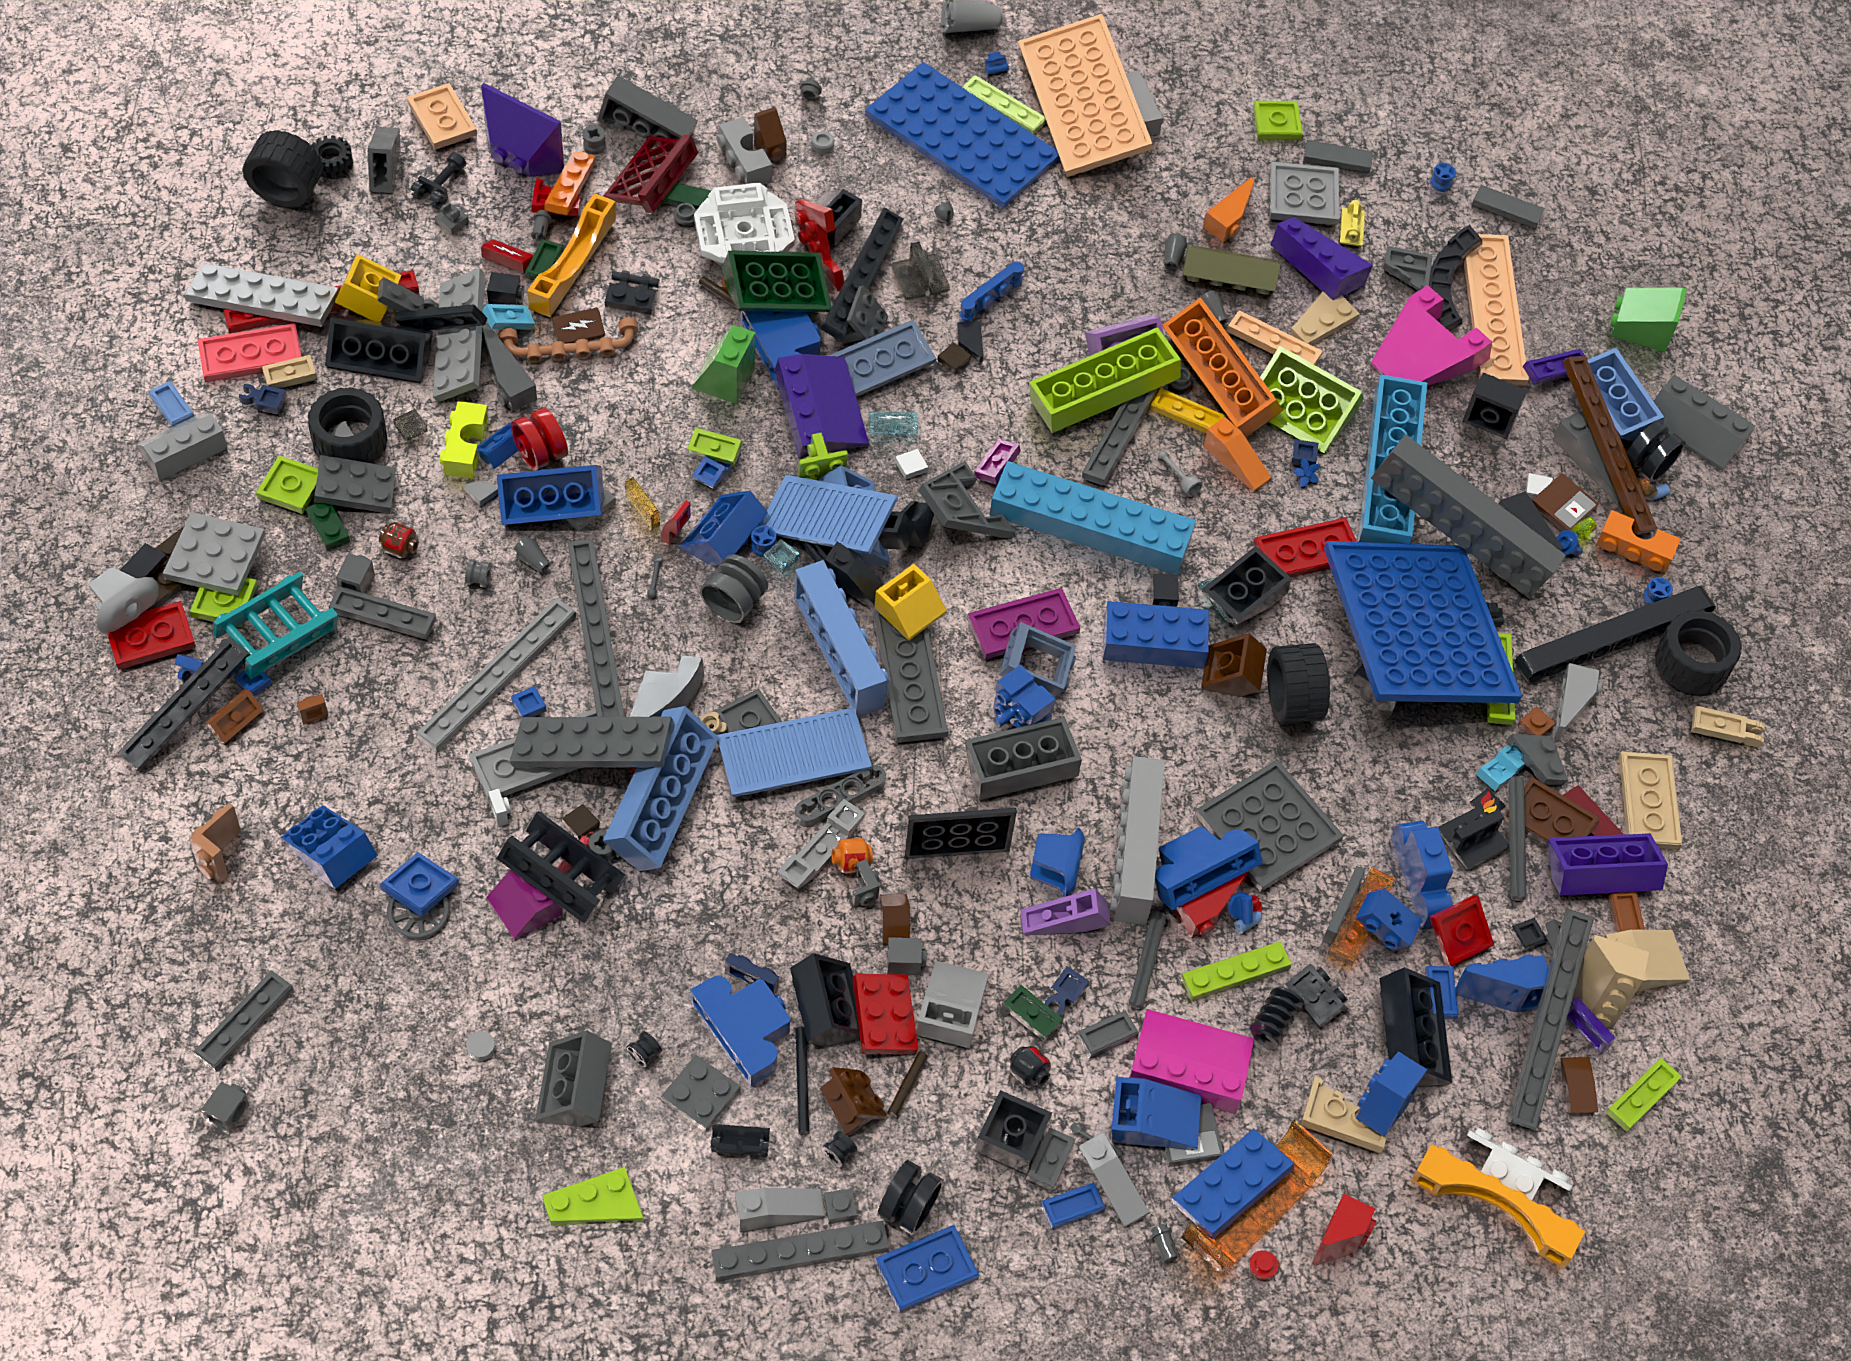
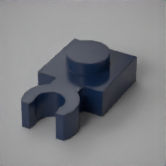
M244 384V393H249V395L239 394L240 403L244 405L254 403L255 410L278 415L287 397L286 390L262 385L260 390H257L251 384Z
M1066 966L1051 987L1052 992L1056 995L1048 997L1044 1004L1049 1008L1053 1004L1059 1005L1060 1008L1056 1013L1062 1017L1066 1010L1065 1004L1069 1002L1075 1005L1090 985L1089 980Z

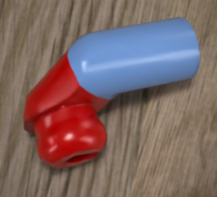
M1251 895L1253 923L1245 924L1241 919L1234 922L1236 930L1241 934L1258 924L1262 919V903L1255 895Z

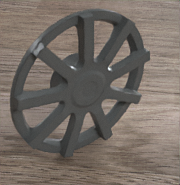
M445 896L442 899L444 908L430 909L421 917L391 897L387 906L388 922L401 937L424 940L426 937L443 929L450 913L448 900ZM392 907L404 910L406 913L392 917ZM443 914V917L438 923L429 915ZM409 918L408 923L403 929L395 923ZM427 921L434 928L424 932L422 922ZM417 922L419 933L408 932L412 925Z

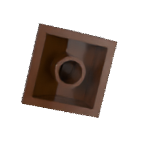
M1250 633L1208 645V655L1201 688L1237 697L1261 691L1267 648Z

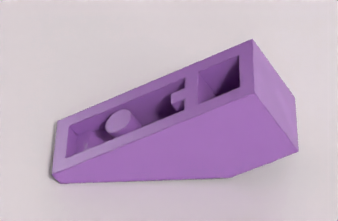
M1096 889L1021 909L1022 928L1025 936L1087 932L1110 925L1108 902Z

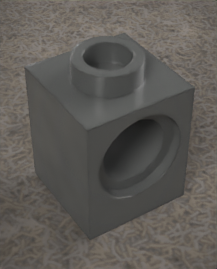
M221 1081L201 1110L205 1121L230 1134L250 1105L246 1097V1091L236 1084H231L230 1086Z

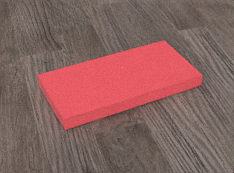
M295 323L197 339L205 382L263 373L262 366L302 357Z

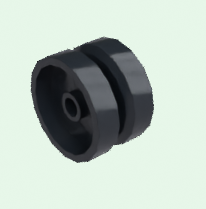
M1658 420L1650 424L1637 437L1626 453L1634 470L1641 468V476L1650 483L1657 481L1671 468L1686 445V441L1677 434L1668 436L1669 428Z
M907 1159L890 1182L880 1203L877 1216L892 1223L901 1215L900 1228L911 1235H915L932 1210L943 1186L944 1179L929 1172L920 1180L921 1166Z

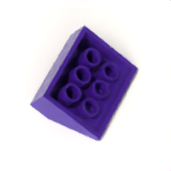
M798 354L777 359L774 372L798 458L809 456L807 445L811 443L812 434L822 433L828 453L869 446V440L845 357Z

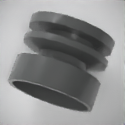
M732 554L728 555L716 568L715 573L701 586L700 595L703 602L717 616L732 623H740L752 610L753 604H756L768 590V582L761 570L751 561L742 556Z

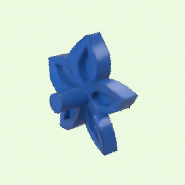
M1302 458L1301 468H1296L1292 471L1296 476H1300V487H1304L1308 482L1319 483L1318 477L1314 472L1318 470L1320 464H1311L1309 466L1308 461Z

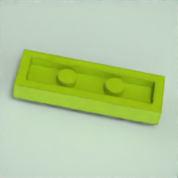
M1660 1058L1606 1111V1114L1628 1132L1679 1082L1682 1076Z

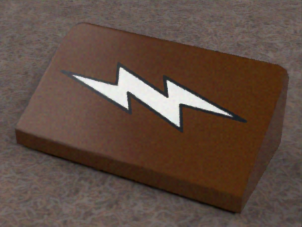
M598 307L552 318V328L556 340L565 344L575 343L579 339L590 340L605 336Z

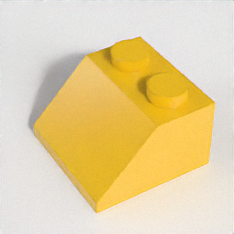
M357 254L335 303L367 319L380 322L388 306L377 300L379 281L385 277L398 284L401 275Z

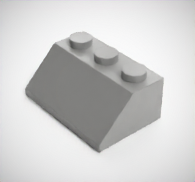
M202 412L136 444L137 449L159 481L228 449L222 428L213 415Z

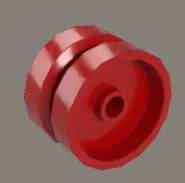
M542 407L533 411L530 419L523 416L512 421L511 432L522 458L532 470L538 471L546 467L549 459L557 462L567 457L568 446L565 436L557 420L547 408Z

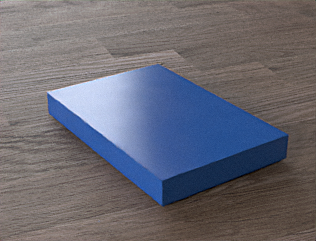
M951 1225L875 1258V1263L899 1313L979 1279V1274L955 1225Z

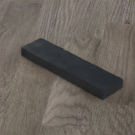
M475 304L395 312L393 318L400 326L430 331L486 325L487 317Z

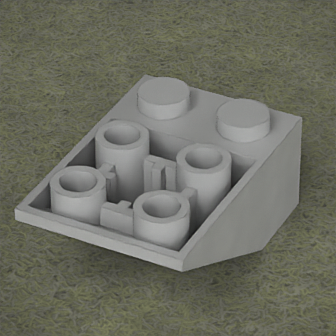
M936 961L924 996L916 1035L970 1048L989 974Z

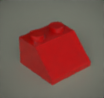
M1343 1193L1312 1263L1315 1265L1324 1264L1354 1254L1359 1245L1364 1247L1376 1224V1220L1372 1219L1376 1208Z

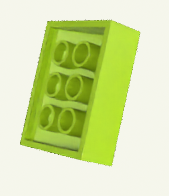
M1279 346L1260 377L1283 409L1281 413L1268 421V423L1299 440L1319 443L1318 451L1323 454L1327 452L1347 426L1364 400L1362 391Z

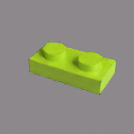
M695 428L687 450L689 454L701 457L706 456L712 460L735 466L743 443L740 439Z

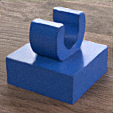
M178 654L175 665L183 667L178 672V679L185 680L188 672H191L193 675L205 661Z

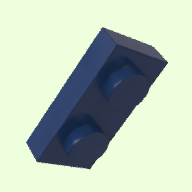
M732 953L728 955L725 960V974L747 985L762 979L772 993L776 994L779 989V976L768 967L761 968L742 955L736 956Z

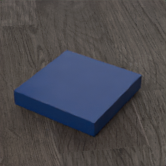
M417 852L380 883V890L422 917L459 885V878Z

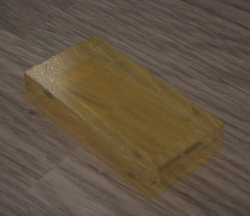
M634 477L626 480L625 496L651 530L659 527L660 511Z

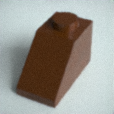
M776 107L754 114V147L756 150L763 149L770 162L785 158L787 154V140Z

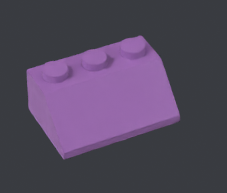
M1147 315L1085 332L1089 356L1157 327L1164 335L1161 318Z

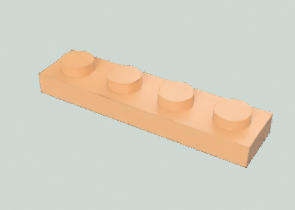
M1240 310L1228 325L1227 332L1272 354H1275L1279 346L1316 365L1323 352Z

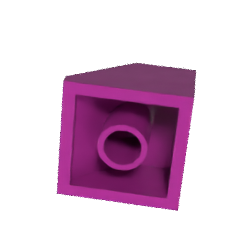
M512 870L507 872L486 897L514 941L562 915L561 906Z

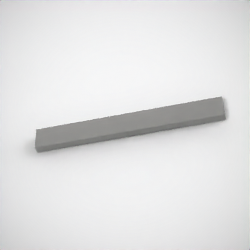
M558 598L553 600L416 733L417 739L435 752L442 748L576 617V611Z

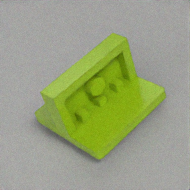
M822 433L812 434L811 443L807 445L809 456L806 459L799 460L797 477L819 481L820 478L839 465L846 467L848 460L847 450L828 454Z

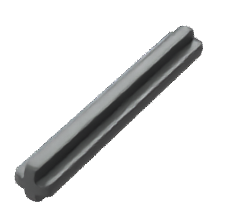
M1154 911L1152 913L1129 1000L1131 1008L1138 1010L1143 1008L1166 920V914L1163 912Z

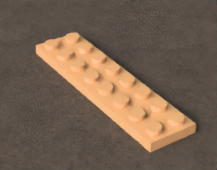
M1478 234L1482 238L1483 244L1473 250L1463 261L1472 330L1478 328L1492 341L1490 359L1478 367L1479 379L1482 372L1517 386H1527L1529 379L1522 367L1526 362L1508 235Z

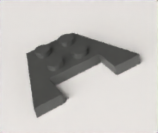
M966 461L923 483L918 490L943 527L1011 539L1015 534L1014 529L1004 515L985 517L964 486L974 485L977 477Z

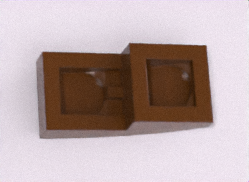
M1589 1057L1560 1058L1562 1086H1566L1567 1113L1598 1112L1595 1081Z

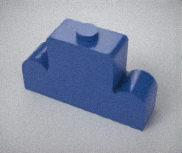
M741 311L740 321L745 329L756 332L755 349L777 390H779L774 370L778 358L798 354L820 355L821 338L819 336V329L816 323L811 322L807 312H782L776 314V311Z
M1422 820L1397 824L1391 839L1417 916L1422 920L1421 928H1433L1429 916L1453 905L1451 895L1446 890L1453 874L1447 851L1437 826L1427 828L1426 823Z
M1201 826L1160 846L1158 850L1162 866L1155 871L1158 897L1173 910L1263 864L1259 842L1243 830L1229 831L1219 840Z
M722 976L711 977L690 989L691 1004L749 1086L752 1087L771 1076L777 1068V1048L773 1043L790 1033L791 1018L785 1011L786 1006L779 995L774 996L762 979L753 982L733 995L731 994L730 982Z

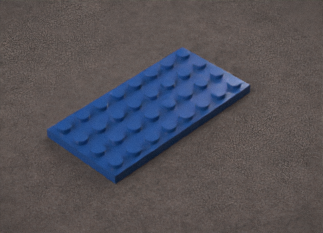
M925 62L919 64L865 109L866 117L1002 209L1008 206L1060 160L1058 151Z

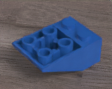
M324 805L313 810L308 817L297 825L292 826L287 833L280 837L322 881L334 889L378 856L363 830Z
M1528 954L1515 960L1508 961V959L1504 958L1490 964H1470L1465 968L1455 987L1456 996L1512 1012L1538 1009L1549 971L1544 955L1534 956Z
M1116 1077L1112 1143L1197 1150L1201 1095L1147 1079Z

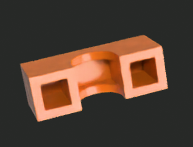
M1611 510L1596 545L1665 574L1681 538L1659 529L1651 539L1638 538L1632 531L1634 519Z

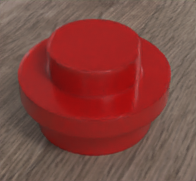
M1260 1250L1251 1256L1249 1268L1255 1277L1270 1279L1278 1270V1260L1271 1252Z

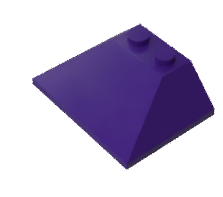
M483 83L481 91L485 130L491 158L528 177L562 173L564 157L561 121Z

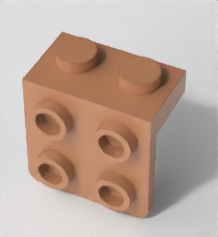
M231 804L218 809L205 825L195 829L189 838L197 865L202 874L208 879L213 877L220 884L229 877L221 850L241 831L235 807Z

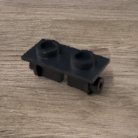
M713 1124L711 1152L768 1156L770 1128Z

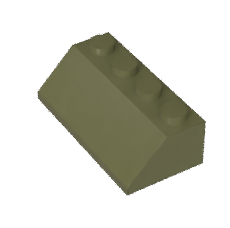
M1188 244L1183 275H1186V280L1200 282L1201 278L1210 280L1209 284L1223 286L1225 282L1233 284L1232 288L1246 290L1248 286L1256 288L1255 292L1269 294L1270 291L1276 290L1281 263L1279 260Z

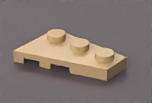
M1322 292L1292 327L1290 334L1312 346L1358 320L1360 313L1342 295L1332 300Z
M1315 1075L1300 1126L1382 1153L1387 1135L1385 1137L1356 1119L1361 1108L1344 1099L1345 1095L1340 1091L1336 1090L1334 1092L1323 1085V1080Z

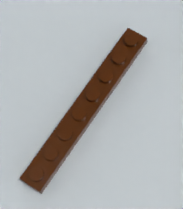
M1586 356L1568 357L1563 361V365L1626 516L1634 519L1632 531L1635 535L1651 533L1658 528Z

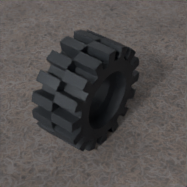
M331 135V139H327V136H323L322 141L318 138L316 139V144L314 142L311 144L322 159L321 161L324 166L323 178L327 179L328 176H331V179H335V175L341 178L343 177V172L347 175L349 169H352L353 157L351 146L348 144V141H343L342 137L336 139L335 135ZM329 155L339 156L335 159H324V157Z

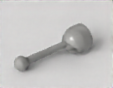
M1161 450L1158 453L1159 459L1165 460L1182 479L1181 488L1188 497L1196 495L1202 489L1203 483L1194 475L1186 477L1168 458L1166 451Z

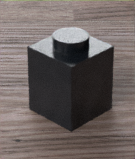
M491 272L487 287L488 304L518 305L519 300H523L524 286L520 283V275Z
M1153 573L1150 583V605L1177 607L1179 601L1178 575Z

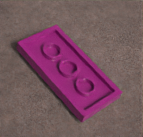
M1062 588L967 614L968 623L984 659L1005 654L1010 634L1020 622L1059 639L1080 633V625ZM1026 644L1024 645V649L1031 647Z

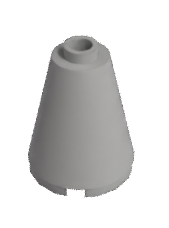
M984 0L943 1L941 11V25L945 26L942 29L943 32L957 33L994 30L1003 23L1004 13L1001 12L1000 7Z

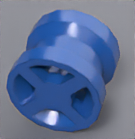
M1448 163L1437 164L1433 169V175L1430 179L1431 187L1440 192L1450 190L1456 175L1455 168Z
M758 526L752 531V552L758 557L765 558L771 556L776 550L775 531L769 526Z
M1663 577L1651 579L1643 593L1644 602L1649 605L1670 597L1673 591L1672 584Z

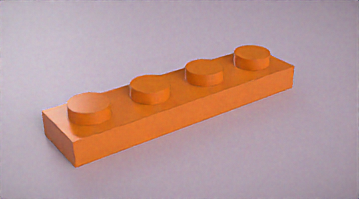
M573 151L545 201V211L568 215L595 165V155Z

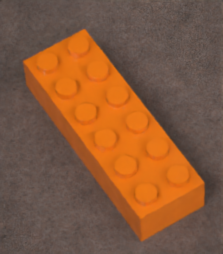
M1201 297L1162 325L1232 424L1243 433L1245 438L1283 411L1272 392Z

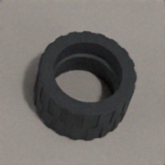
M274 130L266 131L259 136L243 164L242 172L247 185L262 199L281 207L296 208L308 201L323 173L324 166L320 155L306 140L290 132Z
M342 387L326 392L311 405V409L308 412V426L313 450L319 460L320 455L374 463L376 459L381 457L382 452L387 446V431L383 408H381L380 402L371 393H367L362 389H355L354 387ZM343 421H358L368 425L365 430L354 436L338 437L328 433L333 426Z
M1690 610L1673 618L1667 627L1655 652L1656 667H1658V672L1664 677L1665 681L1669 685L1674 686L1675 689L1684 691L1687 694H1710L1715 690H1719L1726 683L1740 659L1742 643L1735 628L1723 617H1719L1712 612H1705L1704 610ZM1693 642L1704 646L1714 655L1717 663H1702L1692 659L1682 650L1679 643Z
M1316 643L1273 647L1268 657L1267 683L1274 717L1280 724L1323 720L1328 713L1330 705V680L1326 658L1321 647Z

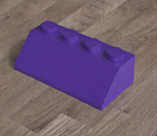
M1651 833L1548 838L1551 876L1559 895L1572 896L1576 894L1663 890L1668 863Z

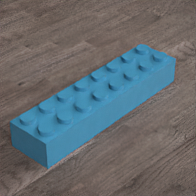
M1381 374L1379 376L1373 398L1358 542L1410 544L1415 512L1373 481L1371 477L1405 434L1421 445L1427 382Z
M1009 461L1005 465L993 494L989 515H1004L1008 522L1179 575L1196 520Z

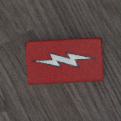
M495 239L481 246L483 258L523 274L533 257V254Z

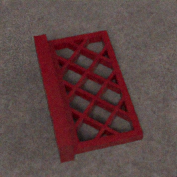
M684 134L680 140L649 136L603 197L611 199L615 203L643 206L646 213H654L699 153L692 136ZM653 145H659L658 147L649 150ZM664 152L663 155L658 156V157H656V158H654V159H651V157L656 156V155H658V154ZM649 158V161L639 164V162ZM651 167L653 168L652 170H649V171H647V172H645V173H642V174L639 173V172H642V171H644V170H646V169H649V168H651ZM637 174V176L626 180L628 177ZM641 182L640 185H638V186H636V187H633V188H631V189H628V187H630V186H632V185H635V184ZM626 189V191L616 194V192Z

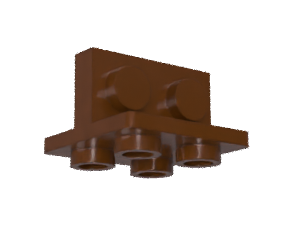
M833 1067L829 1070L832 1078L820 1089L846 1135H853L872 1119L883 1120L887 1117L883 1109L884 1103L874 1093L870 1086L871 1081L865 1072Z

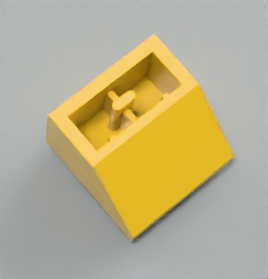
M915 564L876 591L875 609L908 641L947 613L932 580Z

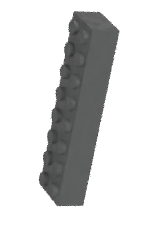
M1406 434L1371 477L1373 481L1529 599L1555 573L1566 556Z

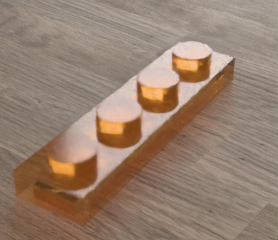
M1373 867L1370 868L1327 955L1351 967L1353 966L1369 934V931L1356 919V916L1368 893L1383 888L1390 892L1396 878Z

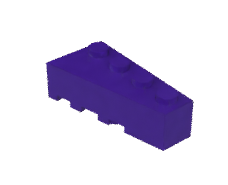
M1295 217L1278 223L1270 244L1332 300L1365 286L1373 266Z

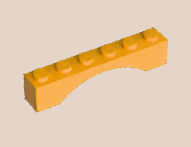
M595 193L584 207L574 234L562 255L548 270L538 274L527 290L530 310L548 317L552 316L616 221L615 201Z
M1430 1145L1411 1182L1435 1196L1448 1194L1464 1195L1496 1206L1523 1228L1540 1256L1563 1269L1572 1259L1585 1233L1574 1221L1563 1219L1554 1214L1549 1207L1533 1202L1521 1191L1510 1189L1503 1185L1498 1178L1491 1175L1487 1176L1477 1170L1470 1162L1461 1161L1452 1156L1443 1147Z

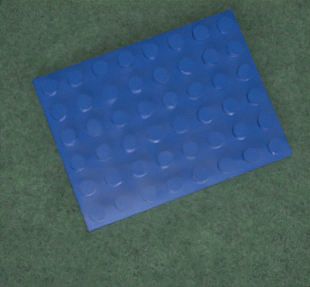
M1326 542L1324 551L1376 701L1519 703L1522 694L1466 550L1459 545Z

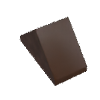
M881 894L879 898L883 946L888 945L889 938H910V904L907 894Z

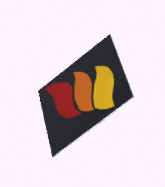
M1488 788L1470 801L1475 808L1480 806L1484 812L1488 813L1497 809L1501 811L1506 807Z

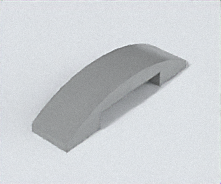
M843 799L830 813L827 823L797 855L794 853L777 871V874L798 889L807 884L832 860L831 852L832 849L836 848L838 841L851 837L865 817V813Z

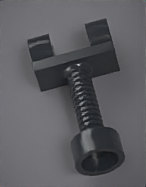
M456 152L451 153L446 159L447 166L434 181L421 175L418 177V181H415L410 190L414 191L411 195L421 198L425 191L431 193L429 199L433 201L430 205L440 208L444 201L448 199L447 189L442 187V185L454 172L460 173L467 165L466 160Z

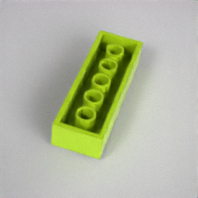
M1157 327L1030 381V401L1050 431L1054 433L1180 379L1181 359Z

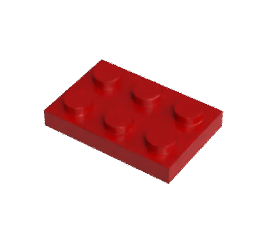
M182 601L144 611L136 619L118 630L107 633L118 670L196 647Z
M855 973L852 979L862 1054L915 1055L918 1051L908 974Z

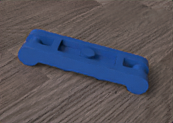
M1021 262L1011 263L961 301L960 322H973L974 315L982 309H987L994 300L1004 296L1010 288L1020 287L1023 280L1024 265Z

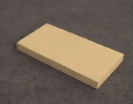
M1621 752L1619 764L1627 834L1651 833L1659 848L1680 850L1682 847V837L1672 755Z

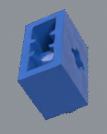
M1385 888L1368 893L1356 916V919L1364 925L1367 931L1376 935L1387 948L1393 951L1411 946L1422 923L1418 916Z

